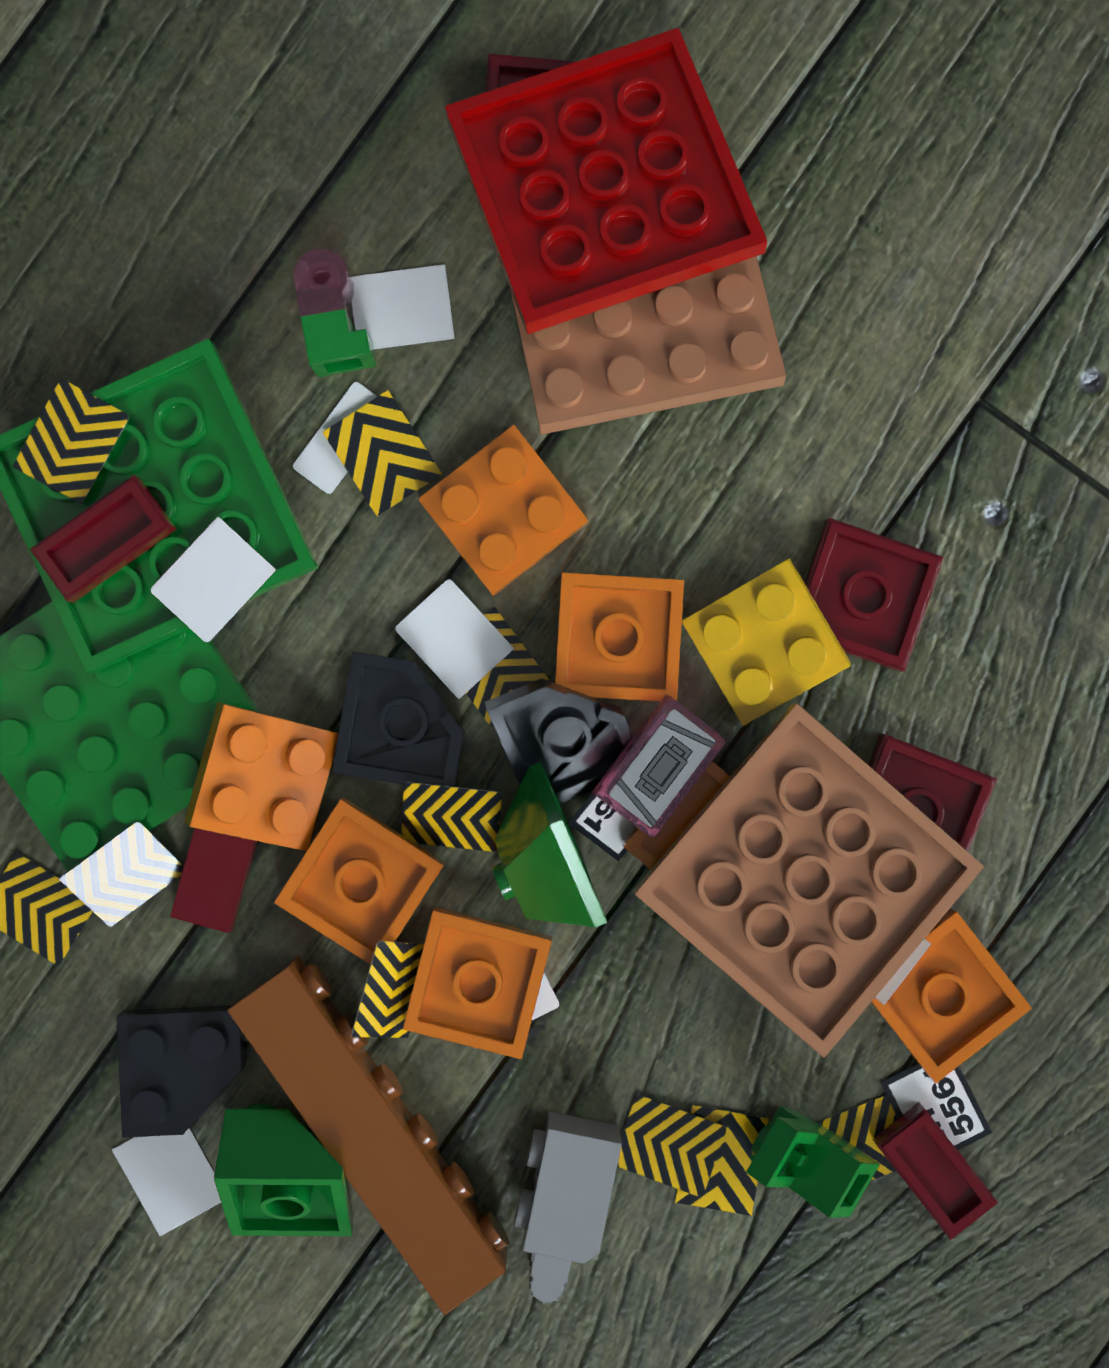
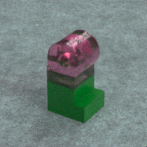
M314 249L306 252L296 264L294 282L309 365L317 377L377 367L373 343L367 330L353 331L349 306L354 296V284L344 260L337 253L328 249Z

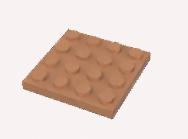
M757 256L528 335L511 293L541 435L784 386L786 372Z
M792 704L632 892L825 1058L982 871L984 866L800 705Z

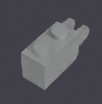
M548 1111L545 1129H533L526 1166L536 1168L532 1190L523 1188L520 1190L514 1226L524 1228L523 1251L531 1253V1261L529 1262V1290L532 1291V1297H536L543 1304L553 1301L558 1302V1298L563 1297L571 1261L585 1264L600 1252L622 1145L619 1125Z

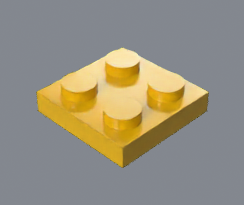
M790 558L682 620L685 629L742 726L851 666L849 658Z

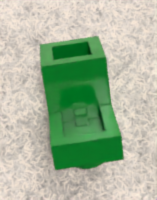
M779 1106L771 1122L759 1132L753 1143L752 1155L750 1157L752 1162L746 1173L765 1187L790 1188L829 1218L851 1216L880 1164L836 1133L807 1116L790 1108Z

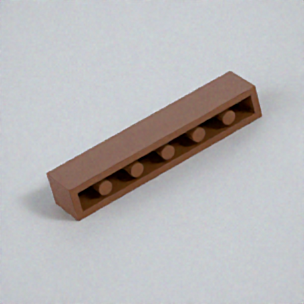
M297 956L242 995L227 1011L322 1145L343 1167L347 1180L445 1316L506 1272L508 1236L501 1223L491 1212L485 1215L481 1213L470 1197L474 1194V1190L468 1177L458 1164L453 1162L448 1166L435 1148L438 1145V1138L433 1128L422 1114L417 1113L412 1116L399 1097L403 1094V1090L395 1074L384 1063L377 1066L365 1050L364 1046L368 1044L367 1038L351 1037L356 1020L348 1013L341 1016L328 998L332 994V989L323 973L314 964L306 967L301 958Z

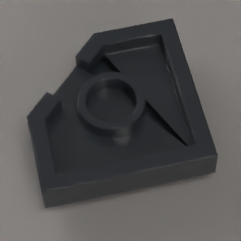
M352 651L332 773L403 785L404 782L456 787L465 731L416 662Z
M543 678L485 702L487 712L519 785L528 767L541 762L559 804L596 789L630 747L639 753L627 720L620 707Z
M231 1006L123 1010L117 1015L122 1138L183 1135L246 1066L245 1035L227 1011Z

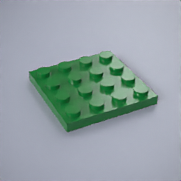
M209 338L89 393L128 414L129 419L82 504L12 467L39 417L0 435V490L85 673H95L189 629L183 621L151 593V588L217 517L222 519L276 569L249 600L319 568L217 349ZM132 475H136L148 488L176 527V530L76 602L66 601L29 549Z
M50 602L0 636V772L67 872L134 823H141L151 832L188 807L217 702L259 712V710L212 640L204 642L190 628L95 673H85L53 602Z

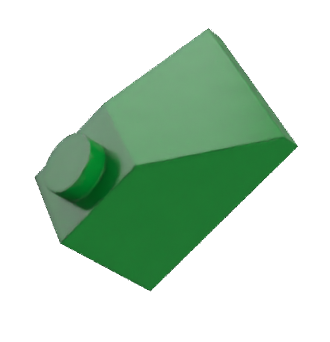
M541 762L535 763L528 767L495 838L501 863L492 866L494 877L505 901L516 897L526 919L596 928L607 923L582 855Z
M254 1104L245 1109L225 1110L214 1182L231 1236L352 1237L353 1219L343 1167L288 1109H276L265 1104Z

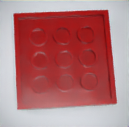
M679 27L444 106L447 122L527 335L765 254L767 238Z

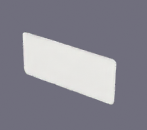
M354 382L293 464L294 470L325 493L331 494L348 471L322 432L378 396L359 382Z

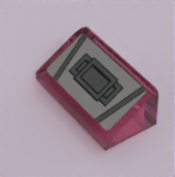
M666 694L591 793L629 824L647 836L654 837L724 746L725 739L683 705Z

